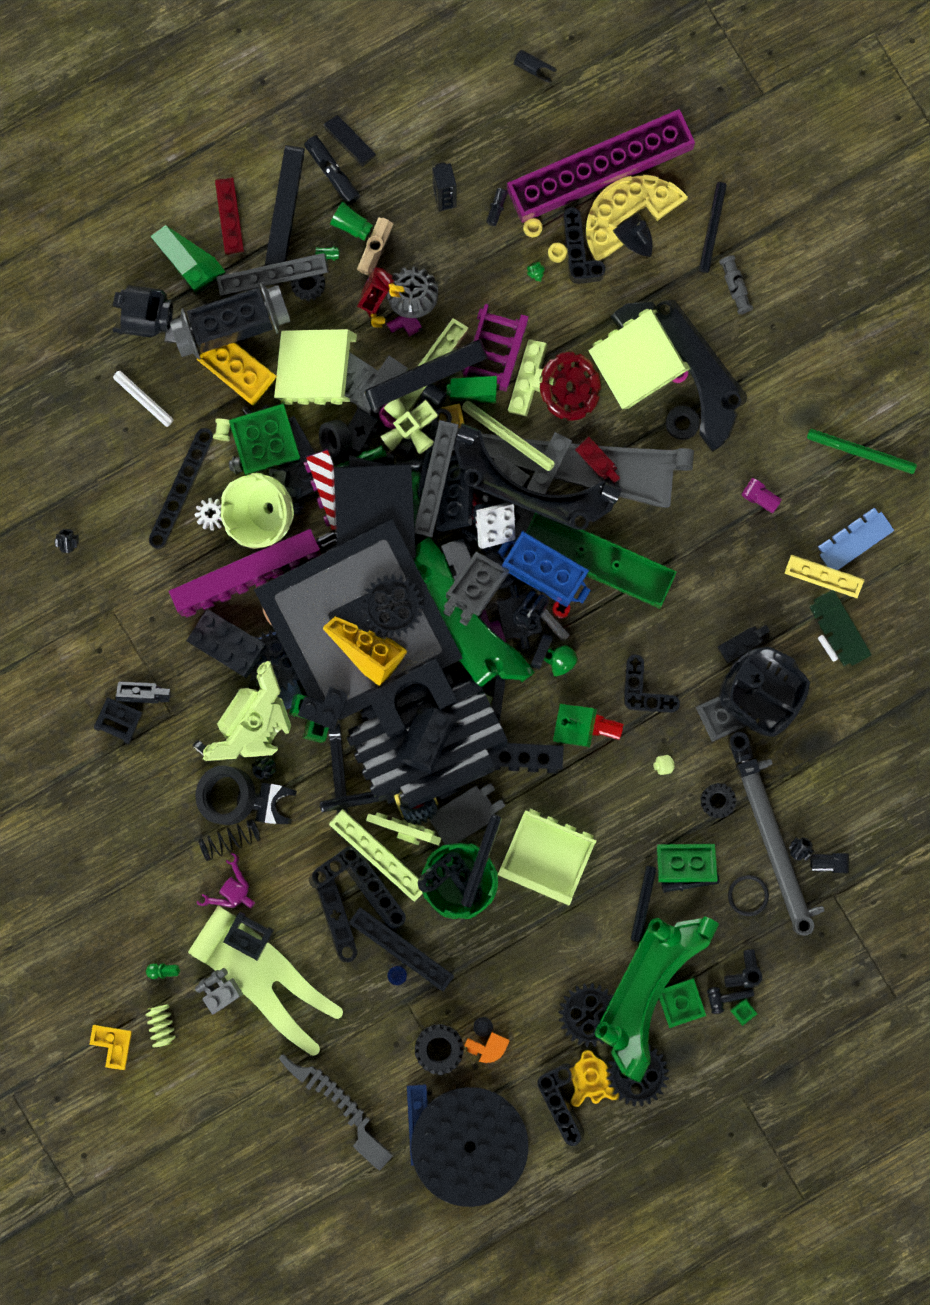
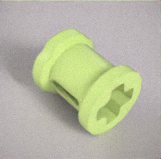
M216 419V433L213 435V438L221 441H230L229 420Z

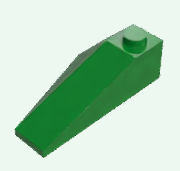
M166 225L151 236L196 295L217 280L216 277L223 276L226 273L215 257Z

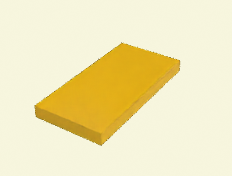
M236 342L201 353V359H196L253 406L277 377Z

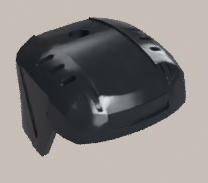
M771 647L756 648L743 654L733 664L720 687L719 701L726 711L752 731L763 736L774 737L785 730L798 715L807 698L810 681L799 670L796 660L787 654H783ZM771 662V665H770L769 669L767 670L766 667H767L768 663ZM779 667L780 670H779L777 676H775V672H776L777 668ZM785 675H787L788 677H787L786 681L784 682L783 679H784Z

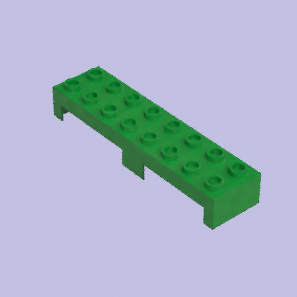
M537 513L534 514L526 531L528 535L588 569L587 577L659 609L662 607L677 573L673 569L590 532L574 529Z

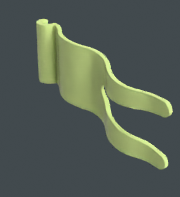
M218 905L188 953L206 963L215 971L225 968L228 971V974L224 976L226 980L229 981L234 978L242 993L260 1009L280 1033L310 1055H317L320 1051L319 1045L301 1029L286 1011L272 989L273 982L279 981L297 997L335 1019H339L343 1015L342 1008L314 989L270 943H267L258 961L223 943L236 916ZM242 923L240 924L239 929L262 940V937L253 929Z

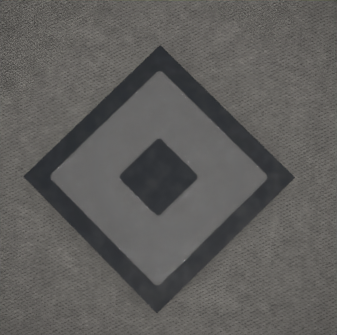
M393 519L254 589L307 695L324 702L331 685L350 692L340 720L371 705L367 695L371 693L370 690L379 685L359 670L323 630V626L336 616L357 625L360 630L375 632L376 626L374 625L369 628L371 621H364L368 615L361 614L362 611L366 610V607L361 606V603H366L362 596H368L369 594L365 589H372L371 582L378 584V577L384 581V575L391 579L392 574H395L398 580L400 575H403L404 582L409 578L410 586L416 584L414 591L421 590L417 595L418 598H424L419 602L420 605L424 606V608L419 609L423 616L416 617L420 623H412L415 629L407 627L408 634L402 630L400 637L394 632L392 638L389 632L385 636H382V630L375 633V636L382 639L387 637L394 640L407 650V654L393 674L380 685L381 687L387 685V681L393 677L398 676L400 678L404 676V672L413 667L417 669L423 666L422 662L427 659H437L442 669L463 659ZM401 588L396 589L395 597L399 600L403 599L405 591ZM383 593L376 595L377 603L383 604L386 601V596ZM390 600L389 605L376 607L375 610L380 611L391 608L392 611H395V607L406 605L410 602L406 600L393 603V600ZM403 607L399 610L401 618L406 619L409 617L410 612L407 608ZM382 612L380 620L383 623H388L390 621V614Z

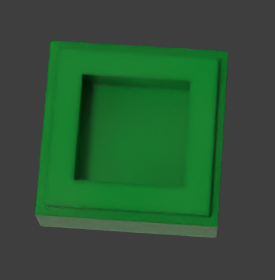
M746 998L730 1009L742 1026L757 1015V1012Z

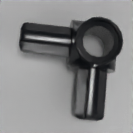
M754 949L743 951L745 969H743L742 974L725 976L724 983L726 987L744 985V988H756L760 985L762 973L760 967H757ZM751 973L756 974L758 981L755 983L750 982L748 975Z

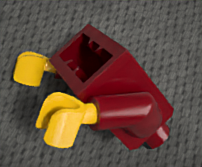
M377 267L373 269L365 282L357 307L365 310L369 317H372L371 325L373 327H382V324H385L384 316L376 315L377 309L388 291L393 297H401L399 292H404V287L394 285L395 282L391 278L392 275L383 268Z

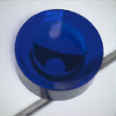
M394 966L388 971L387 977L391 984L401 985L407 979V972L401 966Z

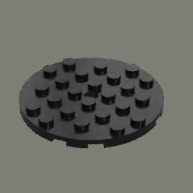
M479 1087L452 1089L436 1097L421 1112L411 1138L412 1161L422 1183L441 1200L463 1207L489 1204L508 1193L523 1173L528 1157L526 1128L519 1113L502 1096ZM472 1141L475 1143L473 1152L465 1151L464 1145L466 1142Z

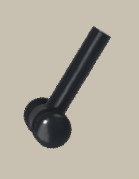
M711 987L707 990L712 1014L723 1013L725 1011L723 1003L754 996L753 989L721 995L719 987Z

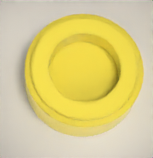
M537 218L527 220L524 223L525 234L532 238L539 236L542 232L541 221Z
M553 243L549 247L548 256L551 261L559 263L566 258L567 249L562 243Z

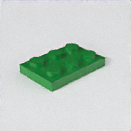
M657 844L658 882H717L715 844Z

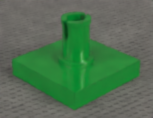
M560 704L553 741L590 747L597 709Z

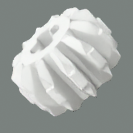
M208 498V504H206L202 500L203 507H196L200 511L195 513V517L200 518L197 523L199 525L203 524V529H207L209 525L211 531H214V525H217L220 529L221 525L219 522H222L220 501L216 499L213 503L212 498ZM213 510L216 514L209 518L207 514H210V511Z

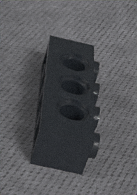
M443 162L436 164L432 168L433 192L438 211L456 208L457 185L451 163L446 164Z
M507 743V746L489 753L494 764V770L508 767V771H520V768H528L527 772H539V769H547V773H558V770L563 769L564 746ZM502 752L510 754L511 758L508 762L500 760L499 755ZM527 753L530 757L529 762L521 763L519 755ZM540 754H546L549 757L547 764L539 763L538 756Z

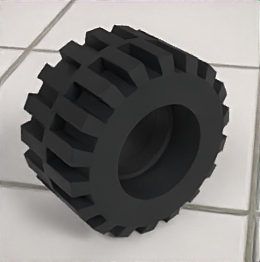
M434 1024L425 1028L416 1040L415 1056L418 1063L424 1070L432 1074L442 1075L451 1072L458 1066L463 1057L464 1046L462 1038L450 1026ZM441 1037L450 1043L451 1052L445 1060L436 1061L428 1054V1045L434 1038Z

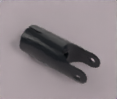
M522 49L518 52L513 65L548 83H551L552 80L544 76L540 68L544 67L553 72L557 71L555 67Z

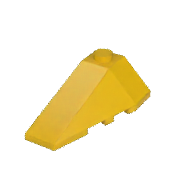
M336 616L323 626V630L359 670L379 686L393 674L407 654V650L394 640L387 637L382 639L375 636V632L370 630L369 632L360 630L357 625Z

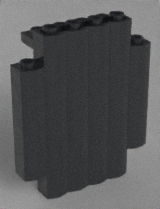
M443 668L459 703L443 710L454 715V725L432 774L395 760L418 708L439 709L427 686L411 684L400 692L397 699V708L407 730L392 738L387 736L372 705L360 710L363 720L368 721L348 729L349 735L346 738L350 747L354 746L356 749L354 756L358 764L361 762L364 769H362V773L365 779H370L372 784L370 790L373 797L377 796L380 802L386 799L387 803L391 804L395 802L394 795L399 794L403 805L407 804L408 808L411 809L495 771L489 753L507 746V738L482 687L475 683L471 675L453 682L447 668Z

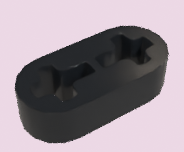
M544 633L531 667L540 669L553 636Z

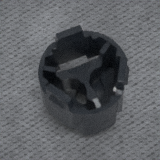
M128 285L126 290L115 292L113 307L121 309L120 327H114L113 332L154 337L161 332L168 333L170 331V321L173 318V300L167 299V294L164 290Z

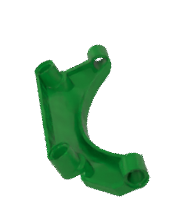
M427 537L416 546L414 562L463 657L459 661L472 676L475 683L483 686L497 675L502 679L520 680L522 683L535 672L524 657L498 637L479 616L473 614L470 622L465 626L460 623L461 614L463 613L462 609L455 607L450 617L443 613L445 610L444 605L449 600L446 598V593L455 580L449 570L445 555L431 537Z
M704 916L702 919L677 922L675 926L668 925L659 918L653 919L649 923L646 933L595 1030L597 1038L613 1047L611 1054L622 1074L634 1081L641 1082L651 1062L648 1038L650 1022L656 1003L676 971L691 957L709 946L719 926V923L713 919Z

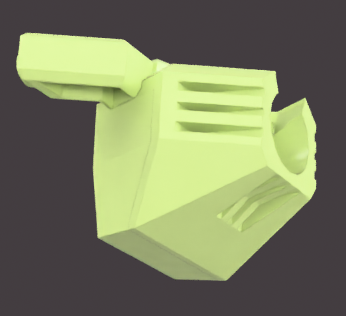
M271 662L262 663L257 669V679L260 685L259 691L250 688H240L217 723L219 730L227 740L207 745L203 751V759L205 761L236 759L239 754L243 757L273 755L278 750V747L271 745L281 729L285 734L289 733L291 723L283 700L277 697L281 690Z

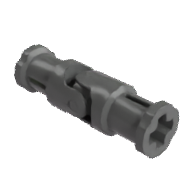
M732 255L721 259L719 263L723 266L724 278L731 297L736 302L738 315L753 310L754 308L750 305L747 296L748 291L741 271L737 269L735 256Z

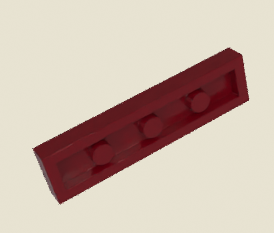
M234 178L215 180L225 255L244 252Z

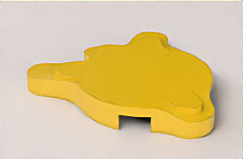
M591 1050L583 1051L581 1058L574 1066L575 1076L572 1082L575 1089L571 1098V1104L574 1107H579L586 1097H590L594 1104L599 1103L605 1097L616 1100L619 1093L613 1095L612 1091L615 1088L608 1087L611 1080L606 1079L607 1076H610V1073L605 1071L609 1069L606 1063L596 1057Z

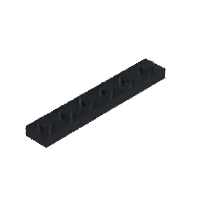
M361 907L350 920V925L441 991H444L453 979L454 975Z

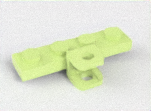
M528 339L508 407L509 413L522 416L528 415L534 391L540 392L539 383L542 382L541 373L543 371L541 367L548 346L546 343ZM550 379L549 384L553 385L554 379Z
M378 812L376 815L368 813L366 821L399 832L397 836L399 839L416 845L420 843V841L416 840L417 838L436 845L440 844L441 838L435 836V831L426 829L424 826L414 825L404 819L402 821L393 817L390 821L387 820L386 815Z

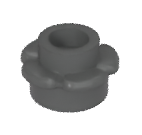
M233 456L232 460L229 461V467L237 475L239 472H244L240 457Z

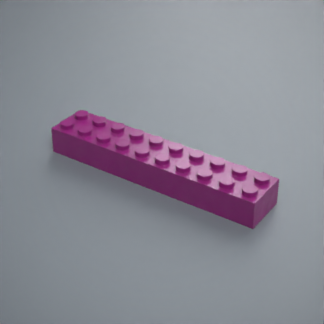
M680 109L508 182L507 191L521 222L524 223L529 219L538 217L603 189L617 180L633 176L693 150L695 141Z

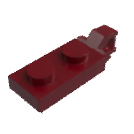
M590 437L575 449L578 455L600 478L604 480L609 478L614 485L620 481V477L614 472L617 470L615 464Z

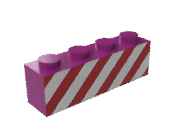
M327 449L307 456V461L304 462L307 473L311 472L314 478L310 481L313 490H318L320 497L317 498L320 509H325L326 515L323 518L326 526H331V529L334 530L331 469L334 466Z

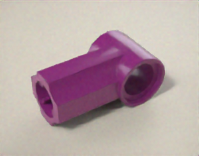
M754 478L750 480L741 493L745 499L754 504L757 503L772 514L782 501V499L767 490L764 484Z

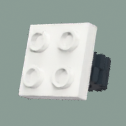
M486 502L474 506L472 517H474L473 523H475L474 527L477 529L478 546L483 549L515 540L513 503L507 502L496 505L493 502Z

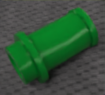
M335 246L332 248L316 247V255L326 253L327 259H333V261L339 259V248Z

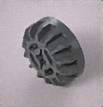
M412 267V270L406 271V268H402L401 273H394L392 275V279L395 282L394 285L404 287V292H399L401 297H393L389 291L387 293L389 305L394 312L406 318H419L433 310L438 301V285L435 282L434 276L429 275L426 269L420 271L417 270V267ZM411 276V279L405 283H400L404 278ZM415 276L421 278L425 284H420L419 281L414 279Z

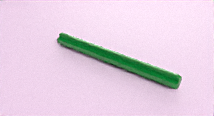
M810 429L807 434L808 440L910 474H914L917 467L916 463L814 429Z

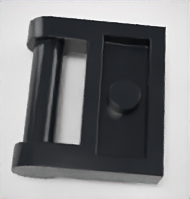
M107 697L94 725V730L104 731L124 740V743L130 744L143 713ZM105 718L128 727L127 733L105 724Z
M240 911L223 943L258 961L272 937L274 929L262 926L246 917V914ZM242 923L263 934L262 940L239 929L240 924Z

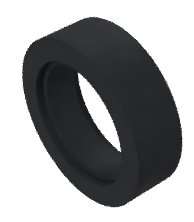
M217 766L208 770L199 780L195 794L196 804L202 816L210 822L223 825H233L243 821L252 811L256 797L255 787L249 775L238 768L230 766ZM224 777H231L240 787V801L237 807L230 813L220 814L212 806L211 791L218 780Z

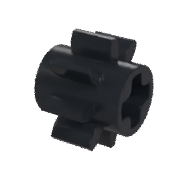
M63 529L59 534H56L55 547H60L61 552L70 553L74 551V548H77L79 538L78 535H74L72 530Z
M259 756L255 759V763L252 764L253 774L260 780L264 777L266 780H269L273 777V773L276 772V764L268 756L264 759L262 756Z
M796 837L789 846V849H791L790 855L797 861L802 859L807 861L814 852L811 841L805 837H802L800 840Z

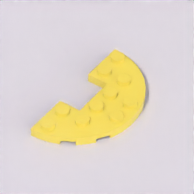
M651 175L628 176L610 184L595 199L587 218L586 240L594 261H602L622 247L623 243L617 238L613 230L644 207H647L658 221L685 202L688 197L673 183H668L659 179V177Z

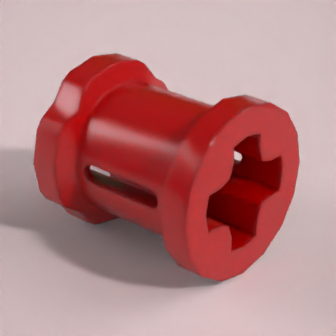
M556 601L552 609L554 616L560 619L567 617L570 612V605L566 607L562 614L557 609L559 605L565 606Z

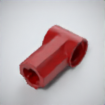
M596 714L592 735H602L620 740L624 724L604 719L603 716Z

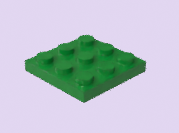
M284 404L229 420L245 475L300 459Z

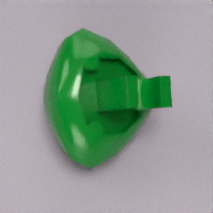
M566 645L560 646L555 650L549 648L548 652L552 653L551 659L544 658V661L551 665L555 677L572 670L578 660L576 652Z

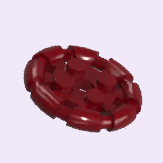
M574 352L560 353L555 356V359H550L541 373L542 382L539 383L541 398L543 402H546L547 409L560 419L566 418L568 421L582 419L586 417L587 413H591L599 402L600 396L598 394L599 390H601L600 375L593 368L594 364L582 354L576 355ZM587 371L589 376L585 377L583 372ZM550 379H554L553 385L549 384ZM568 381L573 385L572 391H568L566 388ZM580 402H581L582 405H583L582 408H580L579 405H578Z

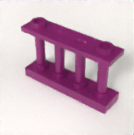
M485 304L484 308L479 310L477 320H480L474 341L483 338L507 345L511 349L509 355L505 356L486 351L487 359L502 363V366H505L504 373L500 372V374L473 366L461 370V373H463V378H468L469 373L480 377L497 376V383L500 384L499 390L507 392L529 316L521 314L520 320H511L487 313L489 305ZM485 320L513 328L516 331L515 337L507 338L483 331Z

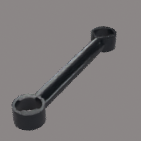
M339 721L335 730L328 729L335 798L347 796ZM343 808V810L346 813H348V808Z

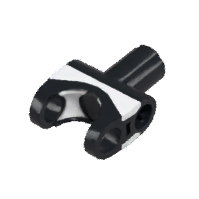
M261 783L260 793H256L252 809L257 810L255 821L270 824H292V819L285 818L278 813L276 804L282 797H287L288 795L296 796L297 791L280 785ZM239 790L238 797H237V805H238V803H239V801H240V795H241L240 790Z

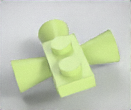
M400 398L389 402L384 407L396 419L393 423L396 428L381 436L389 449L393 451L403 438H411L419 454L433 445L434 442L420 431L439 416L427 400L412 412H406Z

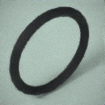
M745 875L733 881L728 891V900L731 907L738 914L754 916L762 912L767 906L769 892L766 884L761 879L752 875ZM745 879L757 881L764 889V902L754 912L741 911L735 906L732 899V891L735 885Z

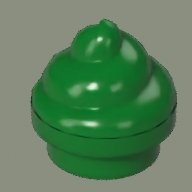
M539 261L527 266V275L541 282L545 271L544 265Z

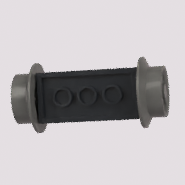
M260 283L265 302L258 287L186 311L188 318L184 308H182L180 318L170 321L181 357L194 354L200 360L198 348L200 353H204L271 331L273 328L269 316H271L276 334H278L279 326L290 322L279 286L267 289Z

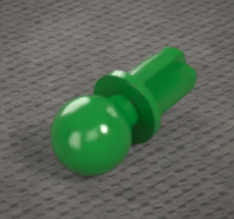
M161 963L160 965L150 964L146 968V975L150 979H157L158 977L165 979L166 977L178 976L180 973L179 965Z

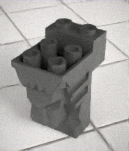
M349 352L345 396L350 398V402L356 404L358 409L371 416H376L382 406L371 409L364 390L408 371V368L391 356H388L379 371H377Z

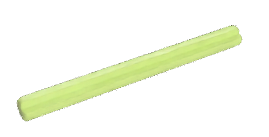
M466 401L463 404V411L545 470L550 471L554 467L555 462L472 402Z

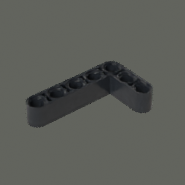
M353 846L343 849L315 869L309 876L310 885L313 888L319 889L344 871H347L387 927L397 929L406 920V915L363 855ZM345 853H352L354 856V860H348L345 856ZM331 863L338 865L339 870L337 872L331 870ZM357 868L364 869L365 876L358 875ZM315 874H320L323 877L322 883L315 880ZM369 883H372L376 886V892H372L369 890ZM380 899L387 901V908L380 905ZM392 915L399 917L398 924L391 920Z

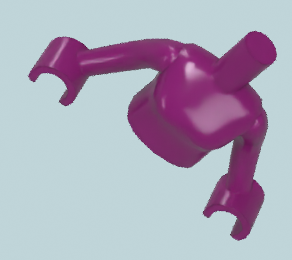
M230 853L235 858L232 863L226 859V862L232 866L239 881L237 882L230 877L221 888L219 894L227 900L209 898V896L201 894L205 898V902L202 904L200 901H197L198 905L207 906L208 904H215L234 908L243 903L250 909L254 906L255 902L246 896L249 891V885L237 865L239 862L237 854Z

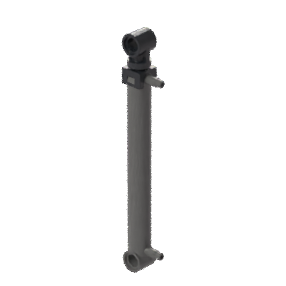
M736 732L730 736L728 746L732 751L735 762H742L736 765L739 777L742 779L792 921L793 930L798 935H809L814 930V922L811 917L825 910L823 906L807 909L759 773L760 769L772 765V760L768 759L757 762L756 759L749 761V759L754 758L749 738L745 733ZM735 737H740L743 740L742 747L735 746ZM802 920H805L808 924V928L805 931L799 929V923Z

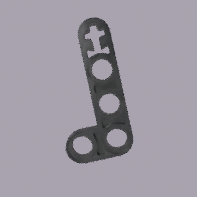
M574 207L568 208L564 212L563 226L569 278L575 284L601 281L604 278L606 267L601 261H586L580 211ZM569 216H573L574 226H571V219L569 218ZM575 233L579 238L572 240L569 235ZM576 251L579 252L581 256L579 258H574L571 256V253ZM599 268L602 273L595 275L592 269ZM581 270L583 275L577 277L573 274V271Z
M431 383L423 391L421 400L416 407L427 400L436 411L445 402L447 393ZM429 424L426 425V426H425L423 429H421L420 431H422V432L424 433L425 430L427 429V427L429 426ZM403 438L394 450L406 458L415 445L411 438Z
M564 1063L540 1076L537 1085L564 1141L570 1146H575L583 1139L584 1130L562 1087L574 1078L575 1068L569 1063ZM562 1069L569 1072V1078H564L561 1075ZM545 1077L551 1079L552 1086H547L544 1083ZM553 1095H557L560 1098V1104H556L553 1101ZM561 1113H566L569 1116L568 1122L561 1118ZM571 1133H573V1134L576 1133L578 1136H577V1137H575V1136H574V1137H571L570 1134H571Z

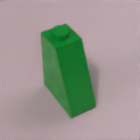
M497 376L451 379V384H447V396H450V401L496 403Z

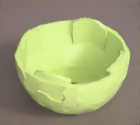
M251 473V475L242 476L230 482L222 494L221 518L225 531L240 545L252 549L266 548L276 544L288 532L294 515L293 502L284 485L275 478L261 473ZM268 503H271L273 506L272 513L267 509Z

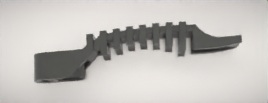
M282 1054L279 1058L280 1061L302 1083L310 1072L314 1075L306 1086L308 1090L319 1079L321 1082L315 1089L318 1093L326 1085L328 1087L324 1093L326 1097L333 1091L335 1095L331 1100L335 1103L340 1098L342 1100L338 1105L340 1109L345 1104L348 1106L343 1115L347 1117L352 1113L354 1116L348 1121V1124L350 1126L355 1124L358 1127V1140L353 1144V1147L380 1171L393 1155L365 1129V1125L370 1121V1118L366 1116L363 1119L364 1111L361 1108H357V1103L355 1101L352 1102L350 1100L351 1097L348 1094L345 1095L343 1093L344 1090L341 1087L339 1089L335 1081L331 1082L328 1075H323V1071L320 1068L317 1070L314 1066L300 1067Z

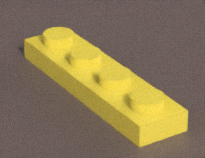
M794 555L790 556L785 570L787 575L858 598L864 582L862 578Z

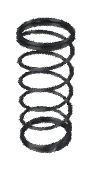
M253 818L249 819V821H246L250 835V842L247 840L239 824H237V830L240 838L241 847L236 842L234 836L232 835L228 827L227 832L229 836L231 850L227 847L219 831H217V835L220 843L221 854L216 849L210 836H207L211 850V858L209 856L207 847L203 839H198L205 860L207 862L213 860L212 846L214 847L215 851L219 856L223 855L221 840L229 852H232L233 850L231 837L234 840L235 844L241 849L242 838L240 831L245 840L247 841V843L250 845L252 844L250 828L256 840L258 842L261 841L260 834L258 832L257 826Z

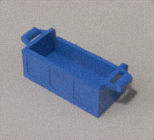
M523 531L516 542L503 543L497 552L504 560L502 567L508 569L511 575L565 607H568L571 601L583 604L591 591L583 582L589 572L588 569ZM510 545H514L507 558L504 557ZM580 585H582L584 588L578 598H573Z

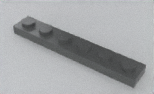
M326 253L216 278L220 296L260 288V283L264 286L329 273Z
M439 420L414 527V533L429 537L433 535L458 424Z
M556 432L554 433L544 455L553 460L555 465L550 471L538 465L527 487L528 490L546 494L572 440ZM520 506L516 509L521 518L515 525V541H517L522 531L526 533L535 512Z

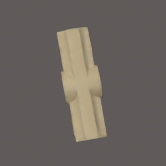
M378 217L357 268L358 271L367 276H370L373 269L376 268L394 225L385 218ZM376 243L380 245V248L372 250L370 248L371 245Z

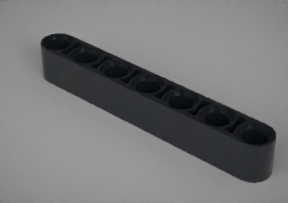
M285 145L265 266L287 261L305 148Z
M481 339L476 340L364 390L370 408L375 409L483 361L488 356Z

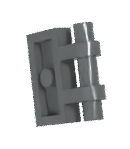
M225 968L214 971L209 978H204L195 987L197 993L202 991L207 993V996L202 999L212 1015L243 995L234 978L229 981L226 980L224 976L228 974V971ZM215 982L220 986L217 989H214L212 985Z

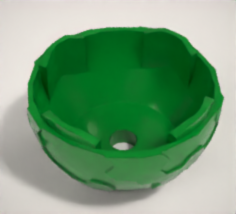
M472 843L443 845L432 852L427 858L422 874L444 854L449 852L459 853L472 872L480 847ZM453 858L448 864H446L447 866L452 864ZM489 858L480 882L483 891L482 897L474 901L471 908L461 904L463 895L450 876L434 891L422 893L424 898L440 915L452 919H470L477 916L492 903L497 893L498 873L495 865ZM438 867L437 874L439 877H442L443 871ZM460 872L459 875L465 878V874L463 872ZM433 879L427 880V884H426L427 887H428V883H429L430 881H432Z

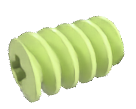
M167 1004L148 1008L151 1011L146 1014L147 1017H152L147 1024L154 1025V1027L149 1029V1032L155 1033V1035L150 1037L151 1040H157L152 1045L154 1048L173 1044L171 1041L176 1038L175 1035L169 1034L174 1031V1028L168 1027L173 1021L166 1019L171 1015L170 1012H165L169 1008Z

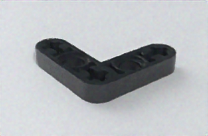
M631 655L626 662L625 707L633 711L674 713L680 707V701L676 696L642 693L644 660L640 655ZM634 658L637 659V662H640V665L636 668V672L640 671V675L635 673L629 674V671L633 672V665L630 662ZM631 677L638 678V687L633 688L629 685ZM631 696H634L635 700H641V696L645 697L643 701L644 708H640L641 703H636L632 707L631 703H628L627 700L631 699ZM653 697L657 700L655 708L647 706L648 698ZM660 698H664L663 702H669L670 699H673L676 706L669 709L668 705H663V709H659L661 705Z
M449 852L444 854L419 877L418 887L424 893L434 891L450 876L461 894L464 895L471 871L459 853ZM453 858L452 864L447 866L446 864H448ZM438 867L443 871L442 877H439L437 874ZM460 872L465 874L464 882L460 880ZM433 879L432 881H430V882L428 883V887H427V886H426L427 880ZM480 885L474 901L482 897L483 891Z

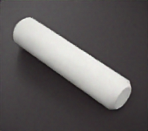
M824 635L818 637V640L833 662L836 661L838 656Z

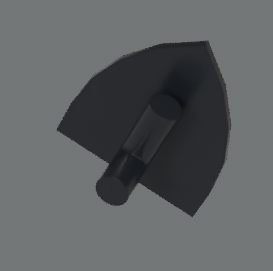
M639 212L613 230L617 238L628 249L642 256H652V236L649 227Z

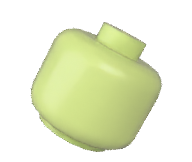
M669 755L658 756L654 763V769L660 775L670 774L674 770V761Z

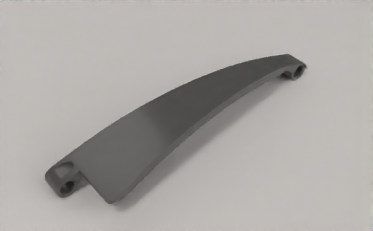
M482 434L485 447L492 459H495L499 453L519 468L532 472L536 471L538 464L497 435ZM523 439L543 454L550 443L549 441ZM580 444L570 445L554 476L555 479L585 488H590L601 481L614 485L609 478L606 480L600 478L578 455L575 449ZM598 446L617 467V470L614 472L620 477V481L615 486L622 488L619 497L668 508L671 504L673 470H693L694 450L692 449L658 450Z

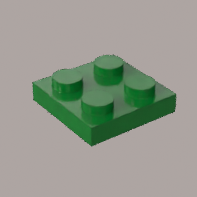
M694 978L663 989L659 1000L669 1028L706 1016Z

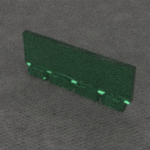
M830 590L813 600L815 604L809 608L815 619L822 615L823 619L818 621V624L824 634L827 635L832 632L833 635L827 639L834 651L842 649L843 652L837 656L843 667L849 663L853 666L872 655L834 590Z

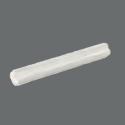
M121 371L116 372L113 376L116 382L166 427L172 424L173 419Z

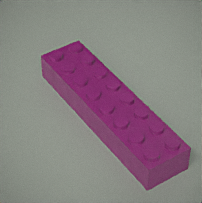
M311 529L169 590V594L177 612L182 617L186 616L187 618L195 615L198 609H209L214 606V602L219 600L221 602L227 601L232 598L231 595L237 592L238 594H243L249 591V587L256 585V587L267 583V579L272 577L275 579L283 575L285 571L293 570L322 554Z

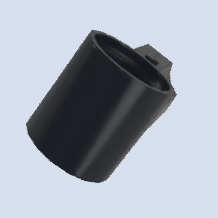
M832 853V855L812 854L810 859L811 871L849 873V853Z

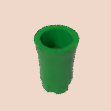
M344 202L340 204L330 222L331 226L337 227L364 241L373 228V225L367 222V219L350 209Z

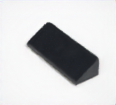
M338 115L323 124L324 129L362 167L376 156V153Z

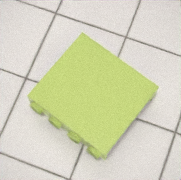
M643 310L639 313L640 317L635 320H628L623 324L624 327L619 331L618 329L613 330L608 334L607 339L604 341L602 339L598 340L592 345L593 348L588 350L622 409H629L690 369L687 362L682 361L655 315L657 310Z
M348 329L281 331L274 398L286 405H292L293 402L308 405L309 402L325 405L326 402L341 405L343 402H350V398L345 396L350 342H356L357 334Z
M530 809L529 812L525 810L498 875L566 905H570L596 840L593 839V835L583 831V834L575 832L576 828L565 824L563 827L557 824L558 820L548 816L545 819L540 817V812Z

